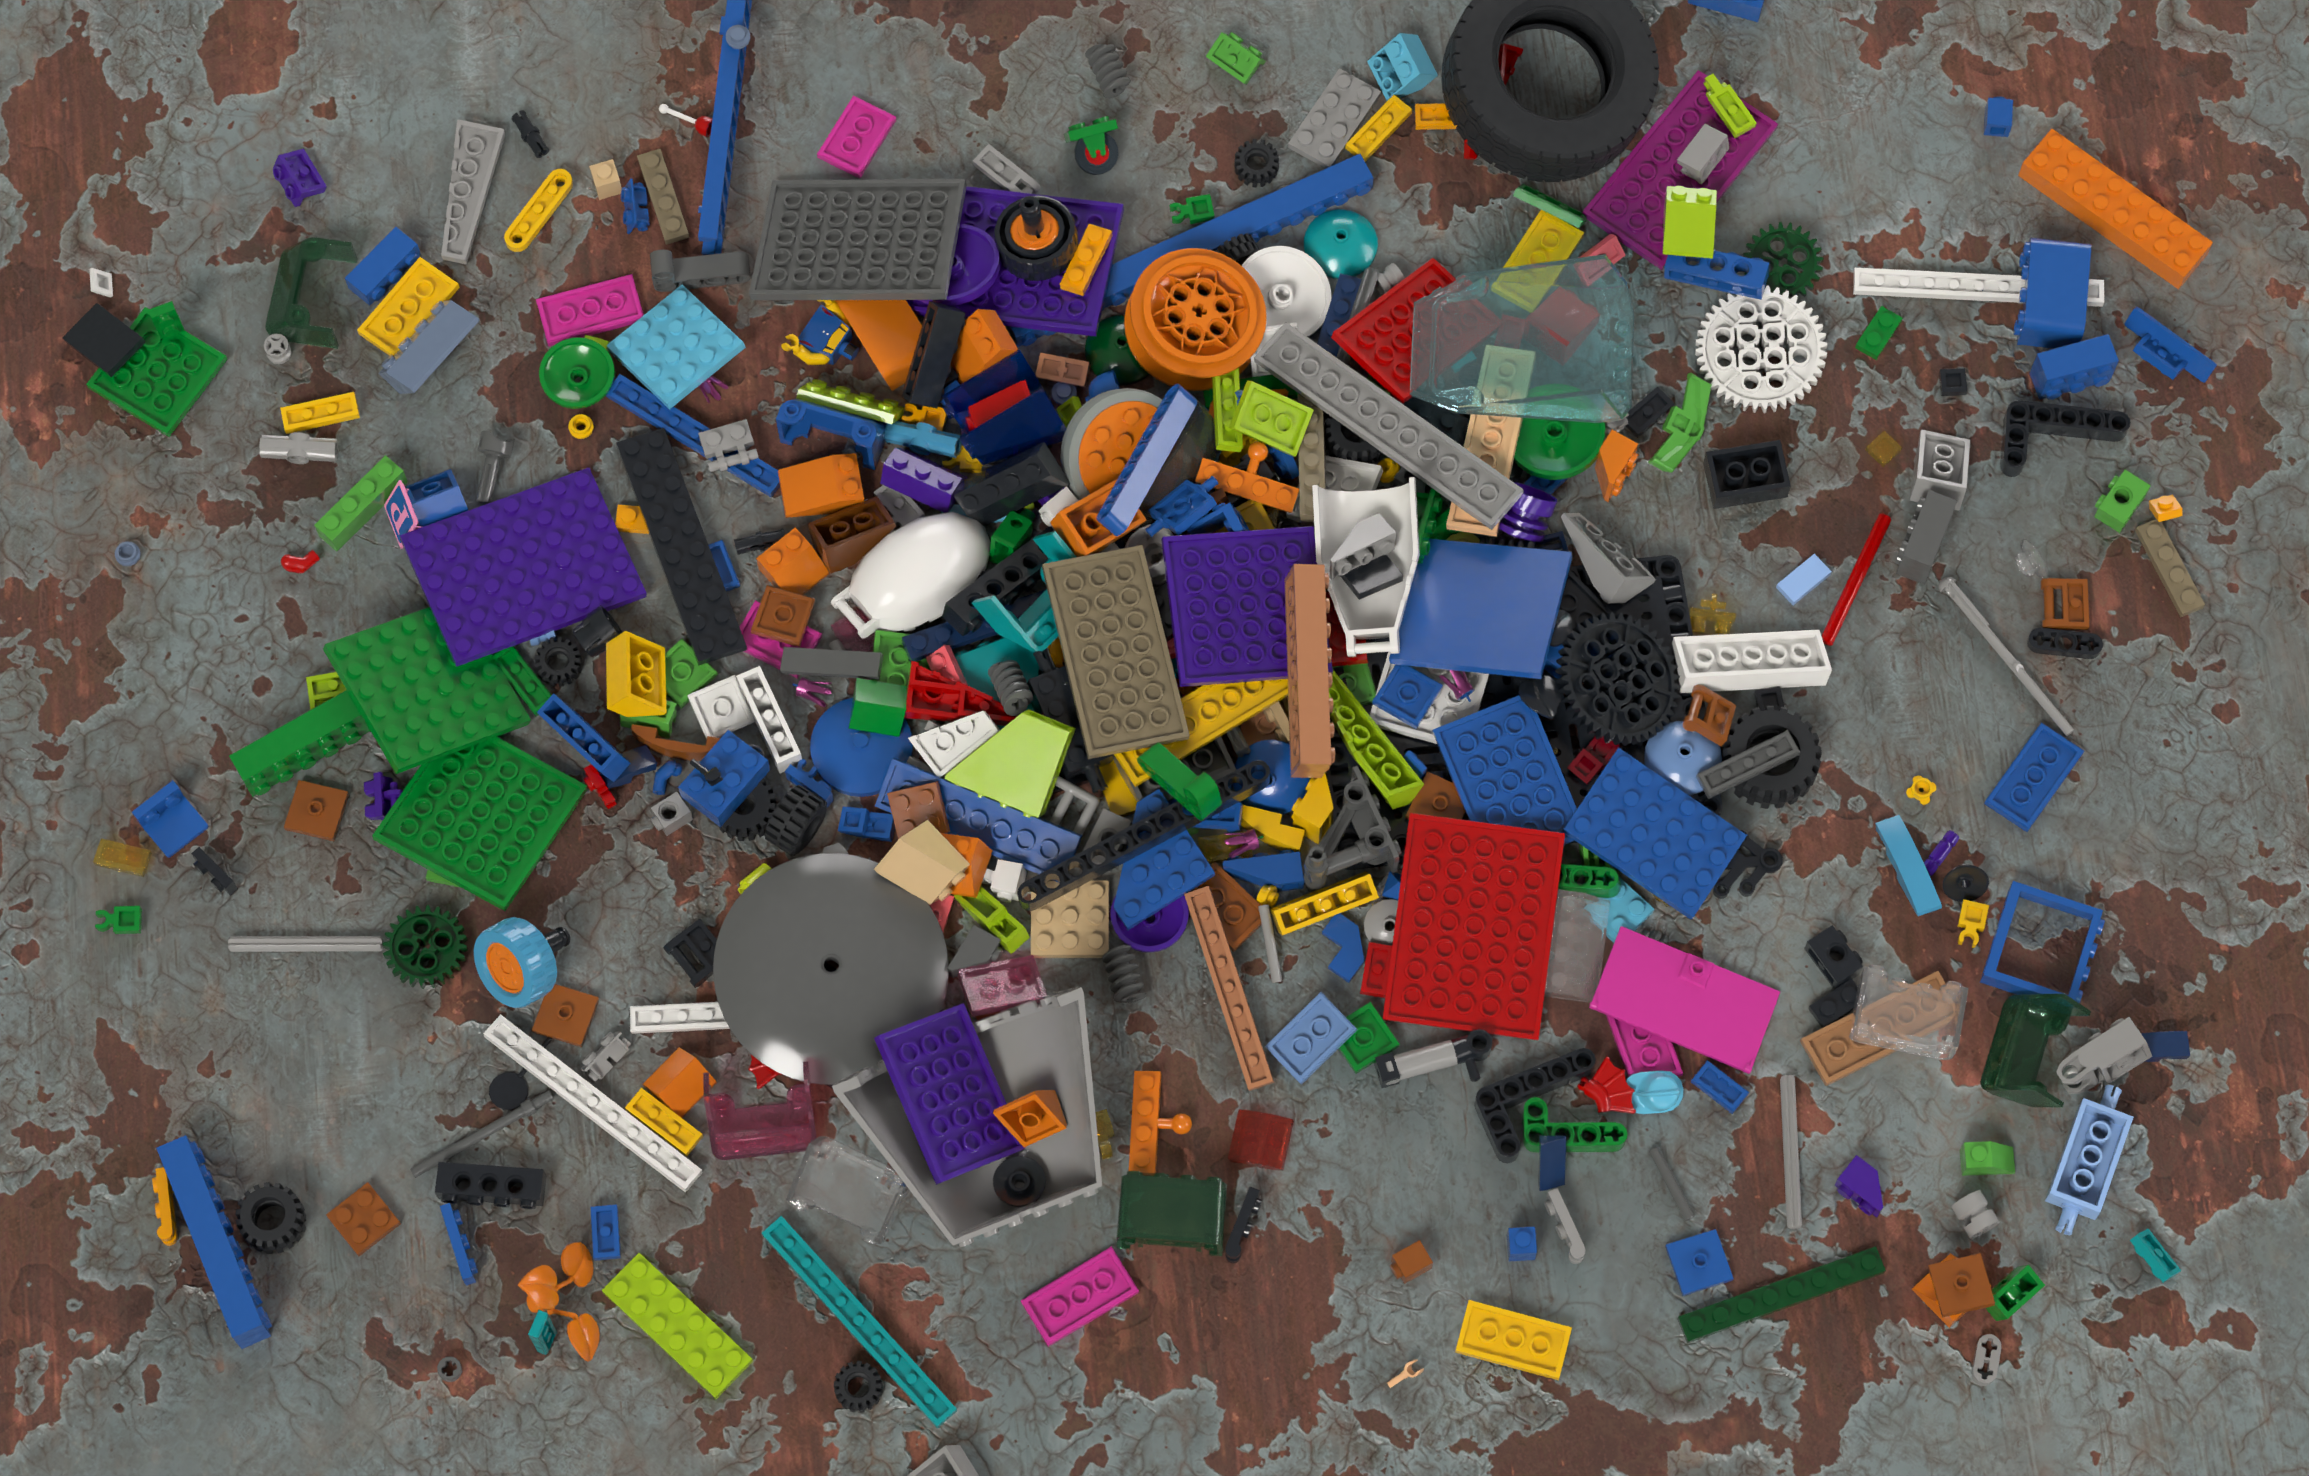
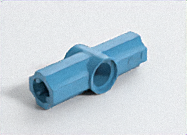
M896 421L894 424L887 423L885 428V442L909 447L910 450L921 455H929L932 452L956 458L962 448L961 435L939 431L927 423L919 422L913 425Z

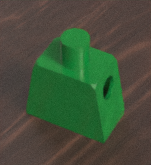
M1024 508L1020 514L1014 511L1009 512L991 536L990 562L996 565L1031 540L1033 520L1035 519V514L1031 510Z

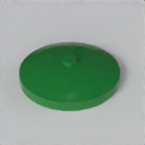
M1544 385L1528 391L1513 461L1527 473L1543 479L1561 480L1582 473L1597 460L1599 449L1605 441V422L1598 405L1581 390L1566 385Z

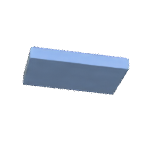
M1320 992L1265 1047L1300 1084H1303L1358 1029Z

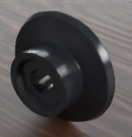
M1961 864L1947 873L1943 880L1942 888L1946 896L1954 901L1962 902L1963 899L1973 901L1987 891L1989 878L1981 868L1974 865Z

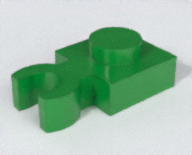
M1210 194L1186 198V205L1180 203L1169 205L1170 212H1180L1179 215L1172 216L1173 224H1179L1186 218H1189L1190 224L1207 222L1215 218Z
M114 906V914H109L105 910L96 911L98 918H106L103 924H95V928L100 932L107 931L113 927L115 934L141 933L142 908L140 906Z

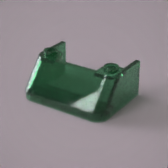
M310 237L286 248L282 252L265 324L269 336L281 334L286 337L288 342L338 349L339 344L333 328L309 325L311 317L308 309L297 304L307 261L316 262L320 259L357 263V256L352 242Z
M2021 994L2010 996L2002 1007L1981 1077V1087L1992 1095L2029 1107H2063L2064 1102L2048 1093L2047 1087L2043 1083L2036 1081L2048 1037L2059 1035L2065 1031L2070 1016H2090L2091 1011L2066 994Z

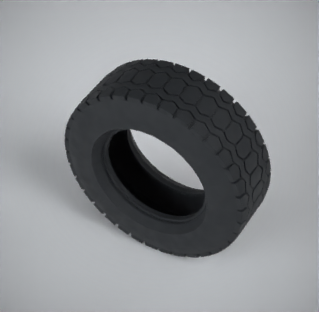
M1472 0L1464 10L1448 40L1442 62V93H1444V102L1446 109L1449 110L1448 114L1453 125H1457L1456 130L1463 140H1468V146L1476 154L1480 152L1479 156L1489 164L1494 162V167L1508 173L1510 171V175L1525 179L1527 176V180L1542 182L1543 180L1545 182H1560L1561 179L1562 182L1576 180L1577 178L1580 179L1597 172L1611 163L1625 150L1644 123L1654 102L1659 79L1658 53H1656L1657 49L1654 38L1651 37L1652 33L1646 21L1642 22L1644 17L1636 6L1632 8L1633 3L1630 0ZM1531 29L1553 30L1572 38L1589 53L1598 69L1601 83L1598 105L1585 114L1567 119L1549 118L1528 110L1510 94L1502 80L1498 63L1500 45L1514 34Z

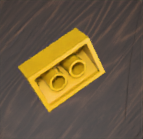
M624 631L607 642V709L625 717L666 714L665 647L628 631Z

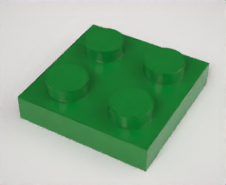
M1371 1002L1346 1017L1358 1030L1339 1048V1051L1355 1074L1373 1064L1375 1057L1388 1054L1399 1047V1042Z

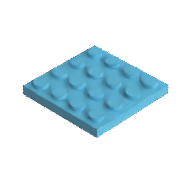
M683 285L679 286L607 345L608 351L669 410L746 348L744 342Z

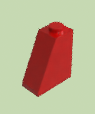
M1026 380L1020 381L968 407V416L965 417L968 431H973L976 439L1034 422L1033 401Z

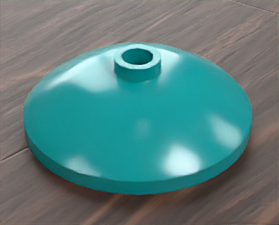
M1336 209L1322 213L1310 223L1305 232L1304 253L1312 257L1321 266L1326 276L1338 279L1340 273L1352 277L1363 273L1373 263L1377 254L1378 239L1375 229L1365 217L1354 211ZM1342 234L1345 236V238L1339 239L1337 238V236Z

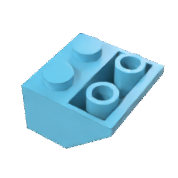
M1399 33L1367 61L1386 101L1393 95L1401 98L1419 91L1438 76L1419 36L1414 34Z

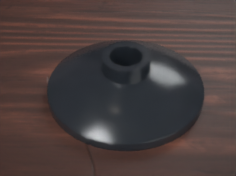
M1023 1156L1011 1157L1003 1161L997 1167L993 1176V1187L998 1198L1004 1203L1015 1207H1023L1037 1201L1043 1194L1046 1185V1177L1042 1167L1033 1159ZM1023 1182L1025 1185L1023 1188H1016L1015 1184Z

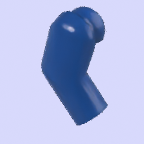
M675 760L667 761L655 773L652 792L657 795H664L667 779L672 775L675 777L680 775L682 765L676 763Z

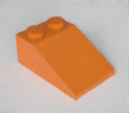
M977 309L965 320L964 328L959 333L957 340L958 349L953 354L951 366L958 374L959 384L970 395L1019 351L995 310Z
M856 453L830 455L778 470L786 518L833 514L864 501Z
M1117 479L1058 512L1050 522L1054 530L1076 557L1101 552L1147 521L1141 510L1138 509L1128 528L1119 536L1113 535L1097 521V515Z

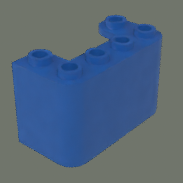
M2032 237L2029 242L2024 243L2023 252H2021L2019 267H2022L2021 279L2025 280V287H2021L2019 302H2023V310H2019L2018 320H2015L2013 332L2014 335H2018L2017 345L2055 349L2081 342L2086 323L2091 244Z

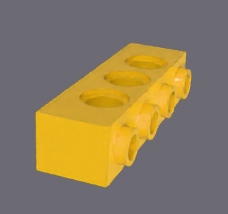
M1365 871L1269 909L1278 933L1285 935L1378 899L1379 896L1370 873Z

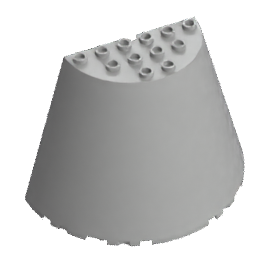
M1082 987L1070 988L1049 994L1040 1000V1005H1037L1036 1001L1032 1000L1003 1010L996 1015L987 1016L972 1022L1006 1103H1010L1036 1090H1055L1067 1123V1128L1025 1147L1026 1149L940 1184L936 1185L883 1059L878 1062V1069L874 1070L873 1066L870 1068L865 1067L832 1085L834 1093L952 1245L958 1244L959 1247H964L975 1242L973 1237L981 1234L984 1237H989L998 1233L1001 1226L1008 1224L1009 1228L1023 1223L1024 1216L1033 1213L1034 1218L1048 1213V1208L1058 1204L1059 1208L1073 1203V1198L1083 1194V1197L1086 1198L1099 1192L1098 1188L1102 1186L1085 999ZM1016 1156L1028 1157L1036 1161L1042 1167L1046 1177V1185L1041 1197L1037 1201L1023 1207L1010 1206L998 1198L993 1187V1176L997 1167L1003 1161ZM1017 1182L1015 1184V1187L1023 1188L1025 1184L1023 1182Z

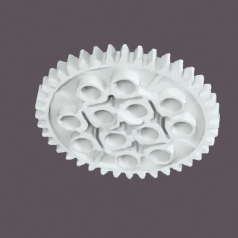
M1766 286L1762 300L1737 294L1734 298L1733 295L1728 293L1727 302L1719 299V307L1713 305L1711 308L1713 314H1705L1707 321H1701L1700 327L1703 330H1698L1697 336L1700 339H1696L1695 346L1699 347L1695 351V355L1699 356L1696 363L1702 366L1699 373L1706 374L1704 380L1711 382V391L1718 388L1716 397L1719 398L1725 395L1724 403H1728L1732 399L1734 400V408L1740 403L1743 404V411L1752 406L1753 413H1756L1758 407H1761L1763 413H1766L1767 407L1771 406L1773 412H1776L1778 404L1783 409H1786V401L1795 405V396L1802 400L1804 399L1803 391L1810 393V385H1817L1818 380L1816 377L1822 376L1820 369L1825 367L1823 359L1827 357V352L1823 351L1827 349V343L1822 342L1826 338V333H1819L1823 330V324H1816L1819 319L1818 315L1810 317L1813 308L1804 310L1806 301L1798 304L1797 295L1789 299V291L1786 290L1783 295H1780L1779 288L1777 287L1771 293L1769 286ZM1772 309L1775 310L1778 313V315L1770 317L1766 315L1765 312L1767 310ZM1742 311H1750L1753 316L1744 318L1740 313ZM1757 322H1761L1763 329H1758ZM1785 331H1786V343L1788 344V348H1790V350L1788 351V357H1787V359H1788V365H1787V361H1786V352H1785V349L1783 348V344H1784V341H1785ZM1794 332H1801L1805 337L1795 339L1792 334ZM1734 333L1736 334V347H1738L1739 350L1737 359L1738 367H1736V354H1734L1733 350L1735 343ZM1775 333L1779 336V339L1770 340L1767 338V335ZM1745 334H1750L1754 337V340L1747 342L1741 337ZM1724 335L1729 338V341L1721 343L1716 338ZM1760 339H1761V346H1763V350H1764V352H1763V358H1762V359H1761V352H1760V350H1759V348H1758V347H1759ZM1801 355L1806 361L1797 363L1793 357ZM1774 356L1778 357L1781 362L1772 364L1768 359ZM1745 358H1752L1756 363L1746 365L1743 360ZM1727 359L1731 364L1724 367L1719 365L1718 361ZM1764 369L1766 376L1762 377L1759 370ZM1773 380H1778L1782 383V386L1774 388L1769 383ZM1752 381L1756 383L1757 387L1755 389H1748L1744 384Z

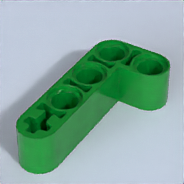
M1159 742L1155 743L1137 758V762L1143 771L1200 821L1204 820L1222 805L1218 786L1212 777L1206 772L1197 776Z
M1561 864L1560 875L1563 878L1559 882L1557 894L1612 898L1618 895L1621 890L1618 874L1612 868ZM1581 877L1589 878L1583 885L1576 883ZM1608 880H1612V881L1609 882V885H1608V886H1605V885H1604V884H1607Z
M1534 1097L1527 1100L1524 1105L1522 1114L1523 1143L1530 1152H1539V1142L1536 1143L1529 1139L1531 1133H1538L1541 1136H1555L1557 1133H1565L1569 1137V1140L1566 1141V1152H1617L1625 1145L1628 1133L1624 1125L1620 1123H1548V1108L1544 1100ZM1536 1107L1540 1109L1542 1114L1538 1117H1533L1528 1113V1109ZM1587 1132L1594 1135L1595 1140L1593 1142H1586L1581 1135ZM1601 1133H1603V1142H1600ZM1611 1133H1616L1617 1138H1619L1618 1141H1613Z

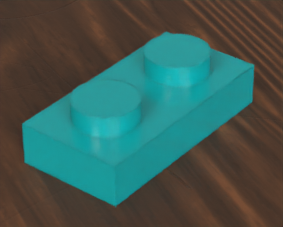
M2149 1229L2140 1232L2130 1240L2134 1245L2136 1253L2144 1258L2151 1267L2152 1273L2162 1283L2181 1272V1269Z

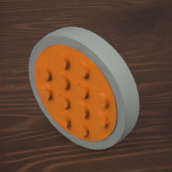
M1114 389L1093 397L1075 413L1063 437L1061 468L1070 482V485L1067 486L1068 489L1078 500L1118 479L1163 399L1143 390ZM1186 427L1182 430L1139 507L1146 519L1152 517L1148 510L1187 478L1190 467L1191 447Z

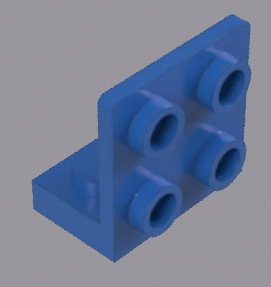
M1230 502L1215 506L1212 509V513L1205 517L1202 516L1187 529L1190 535L1214 533L1225 526L1229 532L1250 531L1241 513Z
M173 780L132 811L137 822L167 858L172 857L209 827Z

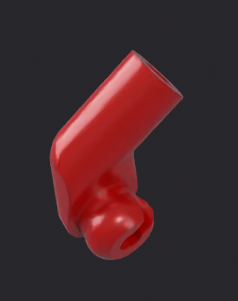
M313 550L303 558L287 554L281 558V565L288 572L302 574L318 562L320 558Z

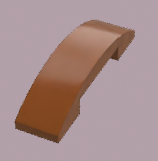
M634 724L631 726L633 737L639 743L647 745L648 749L656 753L680 760L691 761L695 759L696 761H701L720 740V738L707 736L706 746L660 739L657 728Z

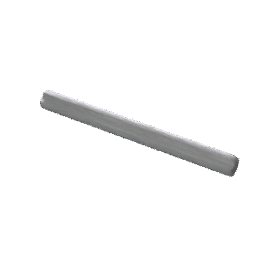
M231 936L228 939V949L231 952L382 951L383 939L381 936Z
M1783 1075L1780 1079L1787 1227L1788 1229H1800L1802 1226L1795 1077L1793 1075Z

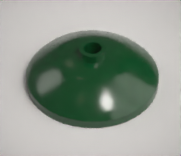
M1115 315L1100 321L1097 337L1088 336L1085 343L1086 361L1090 363L1091 371L1098 376L1114 370L1119 385H1131L1150 375L1138 363L1129 348L1124 329V315ZM1123 340L1126 344L1121 346L1118 342Z

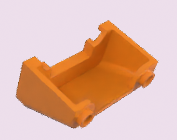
M835 300L890 389L893 391L905 384L922 328L906 300Z

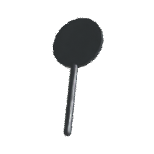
M547 1037L541 1046L546 1048L552 1038ZM525 1068L519 1074L505 1072L493 1079L489 1086V1096L496 1107L502 1110H513L520 1107V1103L526 1100L528 1086L522 1078L527 1072Z

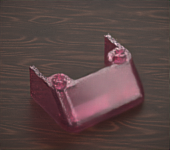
M808 1061L803 1062L804 1084L790 1087L786 1095L787 1103L735 1109L734 1100L730 1095L726 1093L712 1094L709 1072L703 1073L704 1103L711 1150L716 1158L731 1160L811 1150L816 1145L814 1102Z

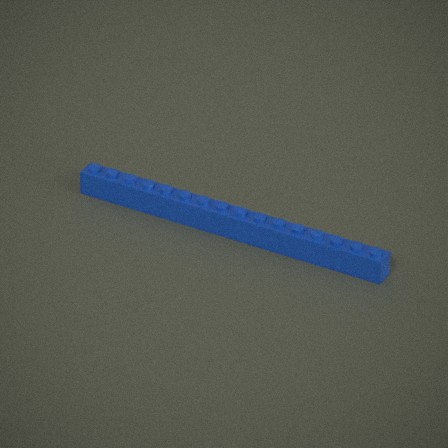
M1361 154L1355 155L1112 264L1102 311L1108 306H1117L1125 302L1131 296L1142 272L1153 261L1169 252L1186 248L1215 251L1218 250L1217 247L1219 245H1224L1223 242L1226 240L1230 241L1232 237L1235 236L1237 238L1239 234L1244 235L1245 233L1251 234L1257 243L1260 238L1267 235H1276L1282 228L1289 225L1296 226L1311 215L1318 216L1324 213L1331 206L1343 205L1351 197L1367 194L1373 188V176ZM1006 326L1017 347L1031 345L1041 336H1050L1056 333L1053 331Z

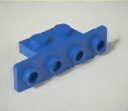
M2139 307L2133 309L2124 324L2142 338L2136 344L2133 351L2172 380L2185 369L2205 383L2217 366L2215 362Z

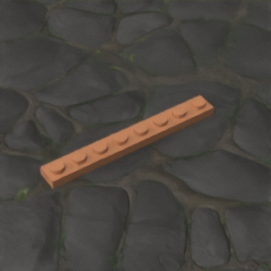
M1209 886L1186 893L1184 896L1248 1090L1252 1091L1272 1084L1274 1080Z

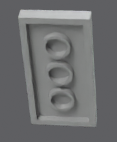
M1339 68L1289 141L1288 148L1325 169L1333 166L1345 150L1346 143L1355 135L1380 98L1381 91Z

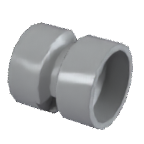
M1981 1190L1968 1194L1951 1206L1958 1220L1965 1222L1963 1228L1970 1239L1985 1234L2000 1223L1993 1209H1987L1988 1201Z

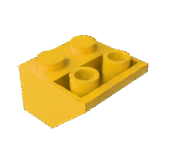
M1326 774L1322 778H1311L1305 789L1307 790L1306 795L1303 799L1299 797L1292 807V811H1294L1291 817L1293 819V827L1305 830V837L1318 845L1333 822L1334 807Z

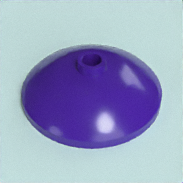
M1184 895L1153 914L1155 917L1153 922L1144 920L1127 930L1114 910L1116 896L1114 897L1111 906L1113 929L1119 939L1124 944L1131 945L1132 949L1141 952L1162 951L1175 944L1186 930L1189 910Z

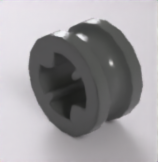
M445 1357L439 1362L437 1371L444 1381L453 1382L461 1376L462 1366L456 1358ZM447 1363H452L453 1366L457 1365V1369L453 1371L452 1376H448L447 1372L443 1374V1369L447 1368Z

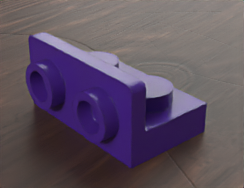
M304 149L278 155L273 167V175L282 185L286 197L291 200L294 207L300 206L303 198L325 192L327 186Z

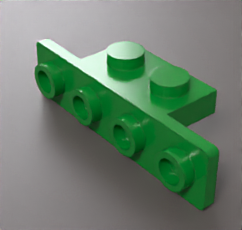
M1431 488L1430 494L1416 492L1420 551L1419 564H1422L1424 556L1429 554V538L1436 530L1435 517L1437 512L1440 513L1442 509V495L1433 488Z

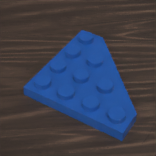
M1160 789L1137 802L1132 825L1170 805ZM1165 819L1161 822V825L1165 828L1171 827L1174 824L1170 819ZM1187 830L1123 863L1114 910L1127 930L1215 876L1214 870ZM1147 831L1138 834V838L1146 840L1151 836Z

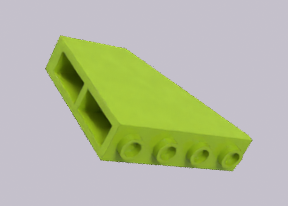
M1028 709L949 771L944 779L956 786L975 791L979 798L984 796L1001 803L1000 806L1006 808V806L1013 807L1022 811L1025 817L1030 818L1033 816L1039 818L1046 812L1076 728Z

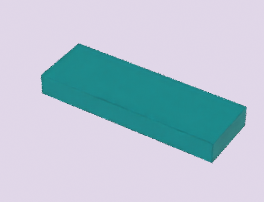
M538 1310L528 1335L537 1352L547 1355L557 1330L548 1313Z

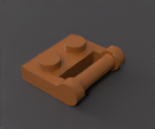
M2042 579L2041 589L2044 593V620L2042 621V628L2088 630V579ZM2055 589H2061L2062 619H2055L2054 615Z
M1695 685L1691 693L1693 699L1689 713L1683 721V728L1691 732L1696 731L1722 746L1727 741L1736 705L1703 685ZM1702 701H1705L1708 705L1704 720L1702 721L1698 716Z

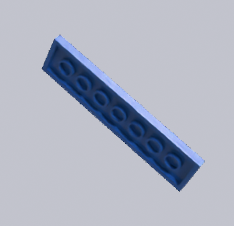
M897 758L892 759L875 807L892 813L887 793L938 781L950 832L945 834L979 838L992 850L991 855L1005 861L1021 863L1025 869L1037 874H1041L1075 856L1083 835L1042 818L1023 816L1024 813L1016 808L1008 806L1003 808L1000 806L1001 803L984 796L979 798L975 791L957 786L943 777L940 778L931 772Z

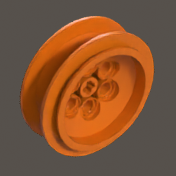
M1200 248L1172 251L1153 261L1138 278L1128 300L1124 315L1127 343L1138 363L1157 380L1169 386L1180 384L1185 390L1190 391L1213 389L1212 377L1228 374L1238 368L1240 375L1247 368L1250 358L1258 349L1266 328L1264 298L1253 277L1245 268L1230 257L1212 250ZM1198 290H1204L1208 295L1203 296L1199 294ZM1174 295H1180L1184 301H1178ZM1220 306L1224 308L1226 312L1221 313L1216 309V307ZM1169 317L1176 318L1179 323H1172ZM1210 329L1218 330L1221 335L1213 334ZM1192 334L1197 340H1190L1187 335Z

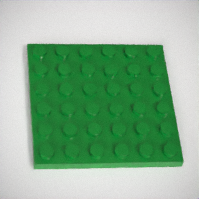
M430 607L324 645L323 650L396 774L529 725L531 721L501 668L492 658V654L456 667Z
M495 737L422 764L372 837L378 843L506 911L588 788L582 782Z

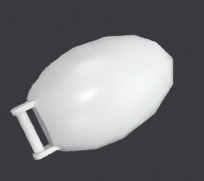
M955 512L917 518L885 536L863 556L852 574L850 586L837 594L832 599L831 605L836 609L838 608L856 627L861 638L868 637L876 630L889 632L904 630V632L915 630L916 626L927 621L932 622L942 616L947 601L976 581L981 571H985L991 545L986 529L977 520ZM848 601L853 602L869 620L867 623L847 604Z

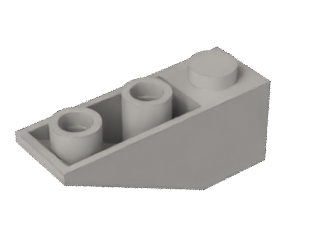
M1379 513L1358 522L1330 560L1329 578L1331 580L1340 575H1345L1350 570L1361 565H1366L1373 559L1387 555L1395 549L1396 531Z

